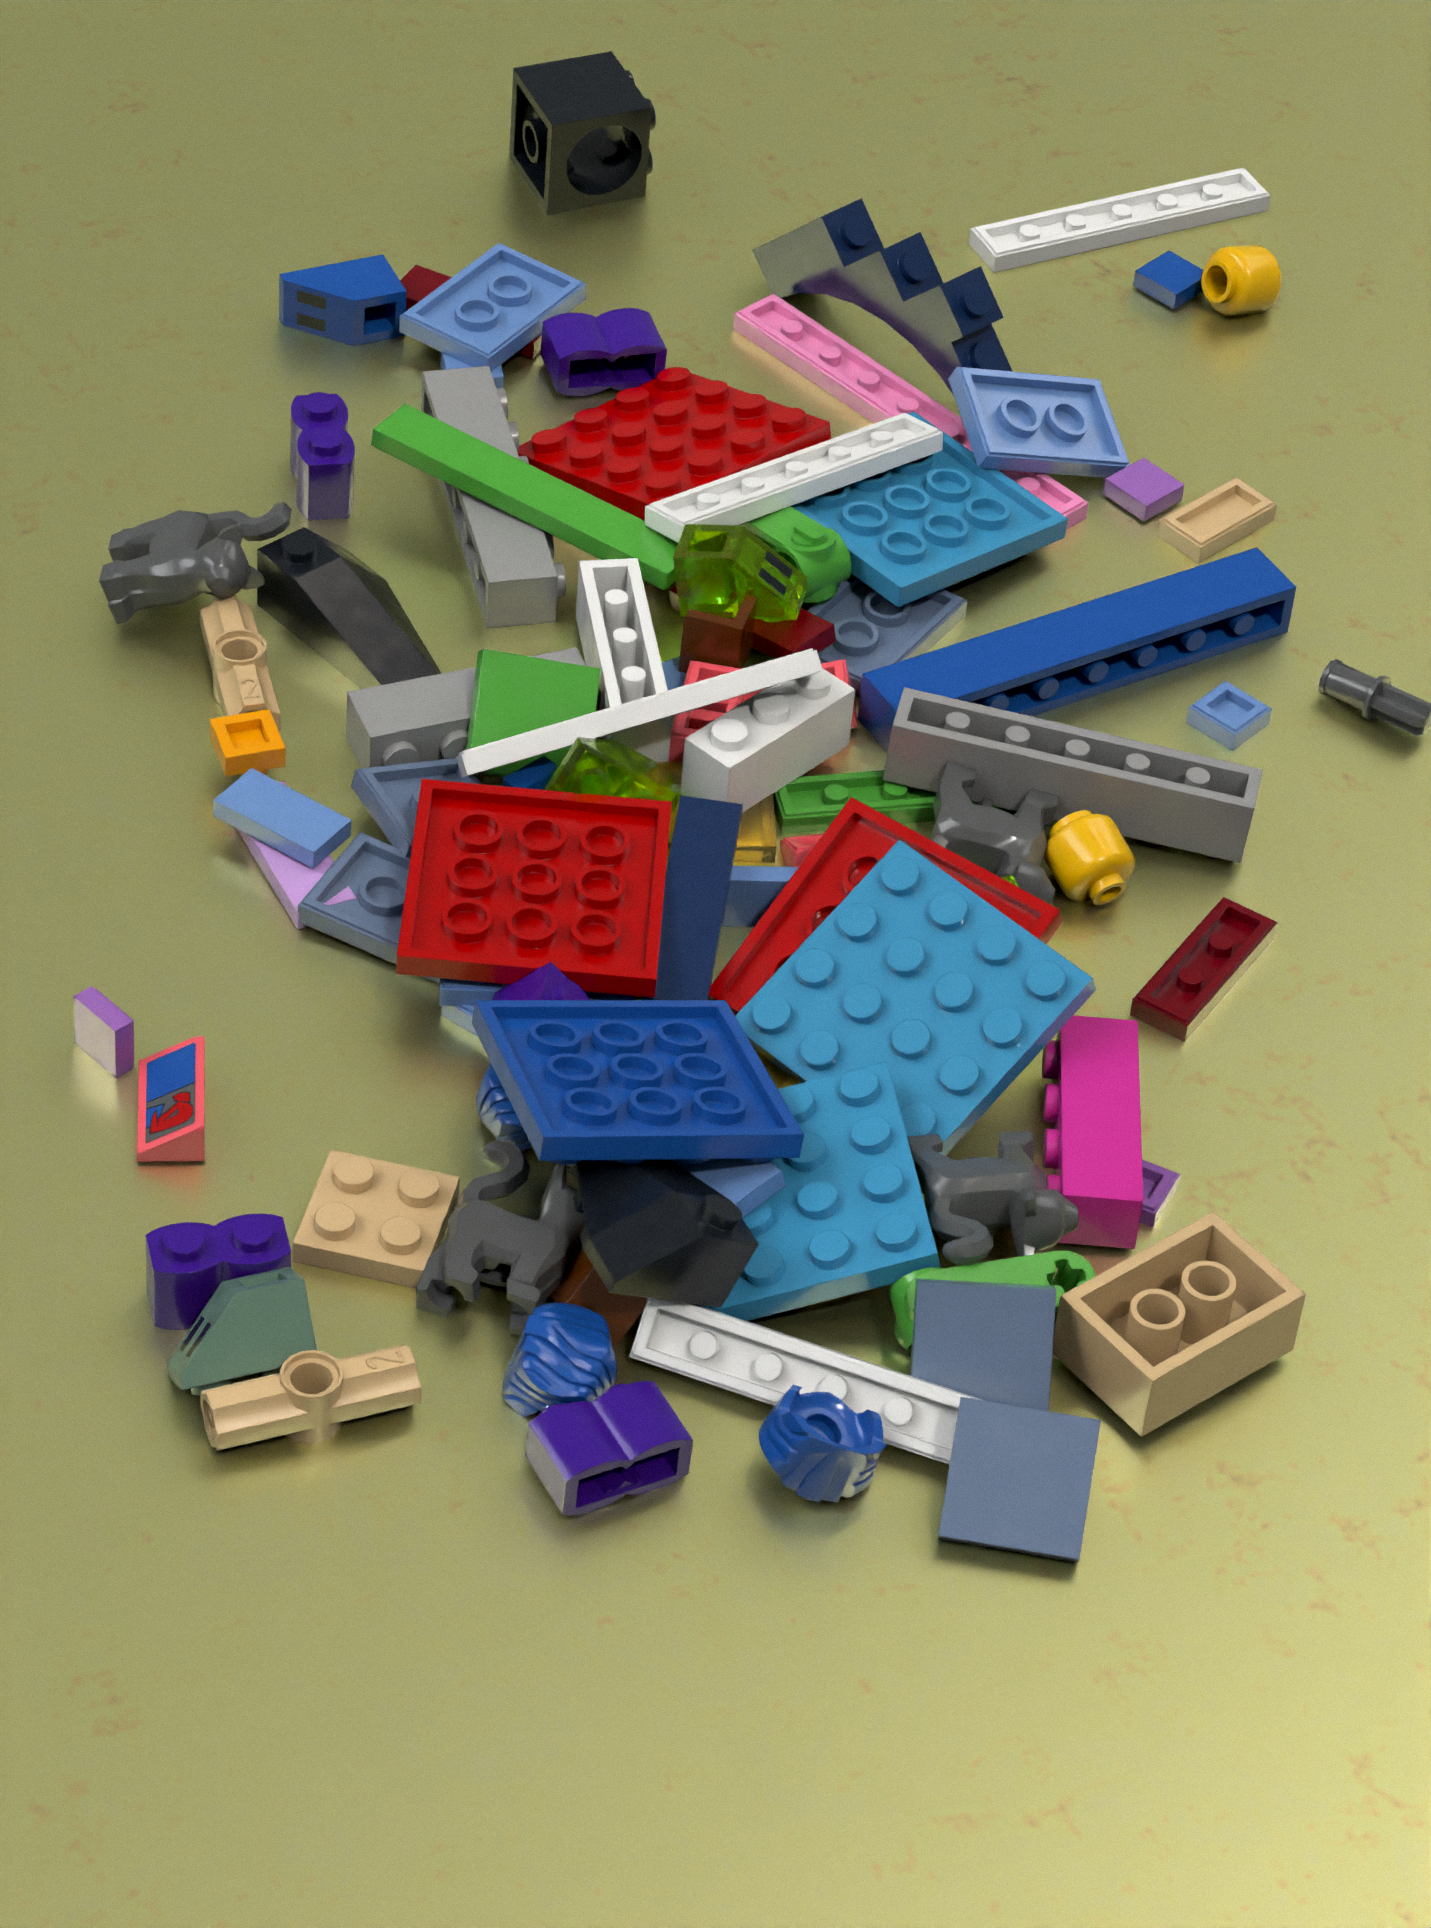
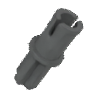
M1338 659L1331 660L1321 675L1318 685L1319 693L1331 696L1361 710V715L1366 720L1372 721L1377 717L1416 736L1424 735L1431 725V703L1392 686L1389 677L1381 675L1378 678H1374L1343 664Z

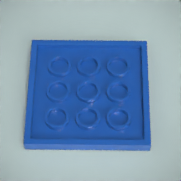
M475 1000L472 1025L539 1161H550L560 1165H573L580 1160H615L624 1164H639L645 1160L679 1159L684 1162L698 1164L707 1162L710 1159L743 1158L751 1162L765 1163L772 1161L774 1158H800L804 1133L726 1000Z

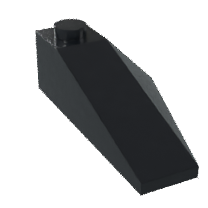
M305 527L257 549V570L262 573L265 579L264 585L257 588V605L360 689L441 674V671L387 581L350 551Z
M670 1159L645 1160L639 1164H624L615 1160H580L576 1164L567 1165L568 1172L578 1179L579 1189L573 1198L575 1211L584 1214L586 1225L580 1233L582 1248L609 1293L722 1307L759 1245L742 1219L740 1209L731 1200Z

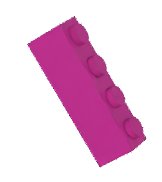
M1073 1015L1057 1032L1056 1040H1050L1043 1048L1042 1078L1053 1079V1084H1045L1042 1106V1122L1054 1124V1129L1046 1128L1043 1144V1168L1054 1169V1175H1046L1048 1189L1058 1190L1065 1198L1076 1205L1079 1214L1077 1229L1064 1235L1058 1243L1135 1249L1143 1206L1138 1021Z

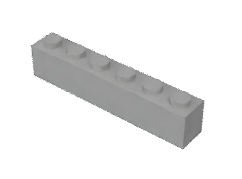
M489 366L423 371L422 412L529 464L527 456L518 455L519 435L515 421L507 422L508 403L504 388H496ZM441 480L486 628L556 622L557 598L565 597L566 578L563 564L561 562H553V535Z
M904 687L892 725L883 780L937 793L947 762L976 770L974 786L965 787V792L971 801L981 802L983 798L993 800L992 806L1018 811L1028 792L1033 788L1059 796V803L1053 820L1059 821L1076 811L1088 810L1092 814L1109 816L1116 823L1123 836L1152 844H1161L1200 853L1212 858H1221L1241 863L1263 770Z

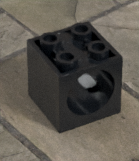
M612 51L513 68L509 158L547 215L645 197L647 175L651 174L653 168L652 155L649 149L650 130H654L656 125L655 110L651 100L644 98L635 85L631 72L624 70Z

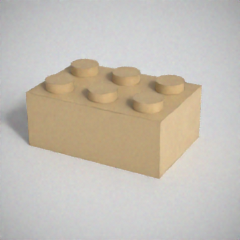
M1213 1211L1062 1294L1056 1318L1052 1353L1142 1437L1292 1351L1306 1294Z

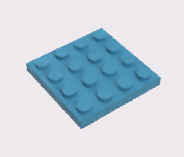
M913 411V412H910V413H907V414H909V415H911V416H913V417H915V418H917V419H919V420H921V421H923V422H925V423H927V424H929V425H931V426L937 428L936 426H934L933 424H931L930 422H928L926 419H924L923 417H921L920 415H918V414L915 413L914 411ZM944 432L942 451L791 506L824 527L831 528L837 532L849 551L852 564L851 573L897 607L1065 538L1068 518L999 470L978 468L973 452Z
M899 839L735 1017L754 1050L798 1083L887 1061L906 1135L938 1134L943 1140V1151L938 1153L946 1156L1096 991V987L1091 976Z
M887 1061L778 1089L804 1133L800 1158H774L771 1161L782 1170L786 1186L742 1218L759 1245L722 1307L700 1306L749 1321L890 1285L902 1276L916 1270L941 1267Z

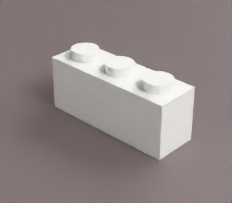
M823 669V671L814 675L760 691L685 738L680 795L743 804L742 813H744L849 746L855 689Z

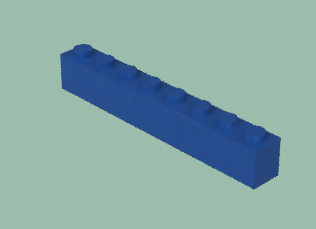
M1256 547L863 673L857 719L884 751L888 753L892 725L904 687L1023 715L1035 716L1286 633L1289 628L1296 586Z

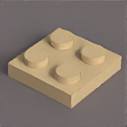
M330 1150L294 1238L292 1262L417 1288L428 1258L441 1245L449 1224V1216L453 1213L458 1200L460 1177Z

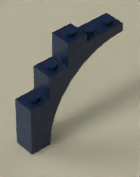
M862 198L752 250L772 294L780 298L797 293L826 294L861 307L886 322L911 343L940 375L952 394L948 378L956 367L1012 371L991 324L1004 317L981 266L943 283L921 232L884 249Z

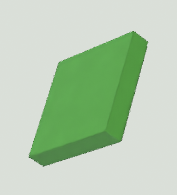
M487 649L480 650L477 655L466 750L596 712L601 669ZM592 740L481 772L478 775L505 778L545 755L560 768V777L564 770L580 771L573 784H561L567 789L582 791L587 788L590 757L581 758L573 756L581 744L592 745Z

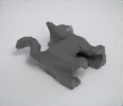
M278 502L274 504L268 513L258 518L249 517L238 510L212 514L178 510L162 518L142 523L134 528L123 529L111 535L108 550L113 562L103 565L99 582L116 623L127 622L138 610L179 605L194 599L202 593L225 599L238 593L241 589L249 590L263 586L265 579L262 573L249 565L241 547L242 538L247 541H263L284 532L290 525L292 509L285 502Z
M947 762L933 802L935 824L929 839L1051 905L1055 895V888L1049 881L1041 864L1047 848L1045 830L1047 825H1051L1059 803V796L1032 788L1018 812L1013 816L1008 812L992 807L993 800L983 798L981 802L974 804L965 792V787L974 786L976 770Z
M1031 1131L1000 1132L998 1158L972 1157L956 1161L938 1153L943 1151V1140L938 1134L907 1136L921 1192L924 1195V1203L930 1226L940 1239L949 1241L944 1244L942 1250L946 1260L957 1265H971L981 1262L994 1246L993 1237L989 1232L993 1230L1012 1229V1236L1019 1257L1052 1248L1064 1235L1077 1229L1079 1223L1078 1207L1065 1198L1058 1190L1048 1189L1045 1173L1033 1162L1034 1139Z
M497 1140L487 1143L482 1151L484 1158L503 1167V1171L473 1179L458 1196L457 1208L449 1216L447 1238L428 1258L417 1285L416 1308L448 1317L456 1306V1298L450 1293L453 1287L461 1292L465 1301L475 1303L480 1294V1281L506 1287L507 1300L512 1301L510 1334L521 1336L529 1315H532L535 1307L543 1305L550 1294L557 1288L566 1274L572 1253L582 1247L580 1233L585 1227L586 1221L584 1214L575 1211L573 1198L578 1189L567 1185L566 1165L557 1164L554 1167L542 1197L538 1220L516 1215L489 1203L488 1201L508 1197L527 1181L530 1170L525 1154L519 1148L509 1142Z

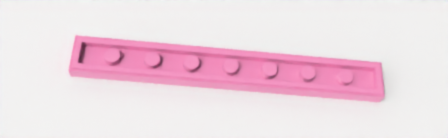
M771 294L734 313V330L872 423L914 411L973 452L961 417L777 295ZM999 470L1068 518L1066 530L1087 518L1089 502L1047 474Z

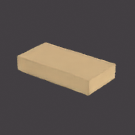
M1235 477L1160 519L1157 536L1199 564L1274 521L1277 504Z

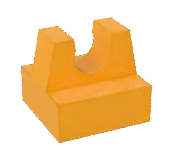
M270 709L210 719V740L225 777L239 774L240 778L251 768L267 776L268 769L285 767L286 748Z

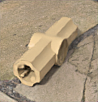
M235 594L225 599L215 596L210 605L200 610L199 615L200 627L213 673V697L221 705L224 716L270 709L277 729L280 731L281 715L267 667V643L258 634L251 606L239 601Z
M399 1345L338 1360L326 1352L307 1350L293 1354L285 1360L280 1373L202 1390L200 1393V1403L206 1434L212 1449L222 1450L283 1435L296 1442L319 1444L334 1437L339 1432L343 1421L420 1404L421 1384L418 1377L417 1364L409 1345Z

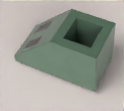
M285 1267L222 1281L167 1362L169 1378L181 1390L190 1388L192 1395H200L202 1390L233 1384V1378L258 1373L259 1377L280 1373L283 1362L291 1355L301 1351L317 1350L304 1278L291 1267Z

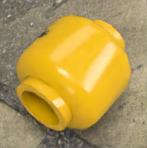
M1260 245L1227 246L1218 249L1210 256L1201 277V286L1207 301L1215 311L1226 316L1261 314L1265 312L1277 300L1282 285L1281 270L1277 259L1270 250Z
M1088 810L1076 811L1059 820L1049 831L1050 839L1047 842L1044 860L1062 892L1071 901L1082 902L1092 900L1095 905H1104L1117 899L1126 890L1125 882L1133 873L1136 860L1116 823L1107 815L1092 814Z

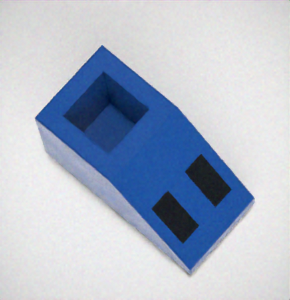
M383 254L279 274V320L283 326L351 346L403 337L405 334L399 332L400 315L406 312L407 291Z

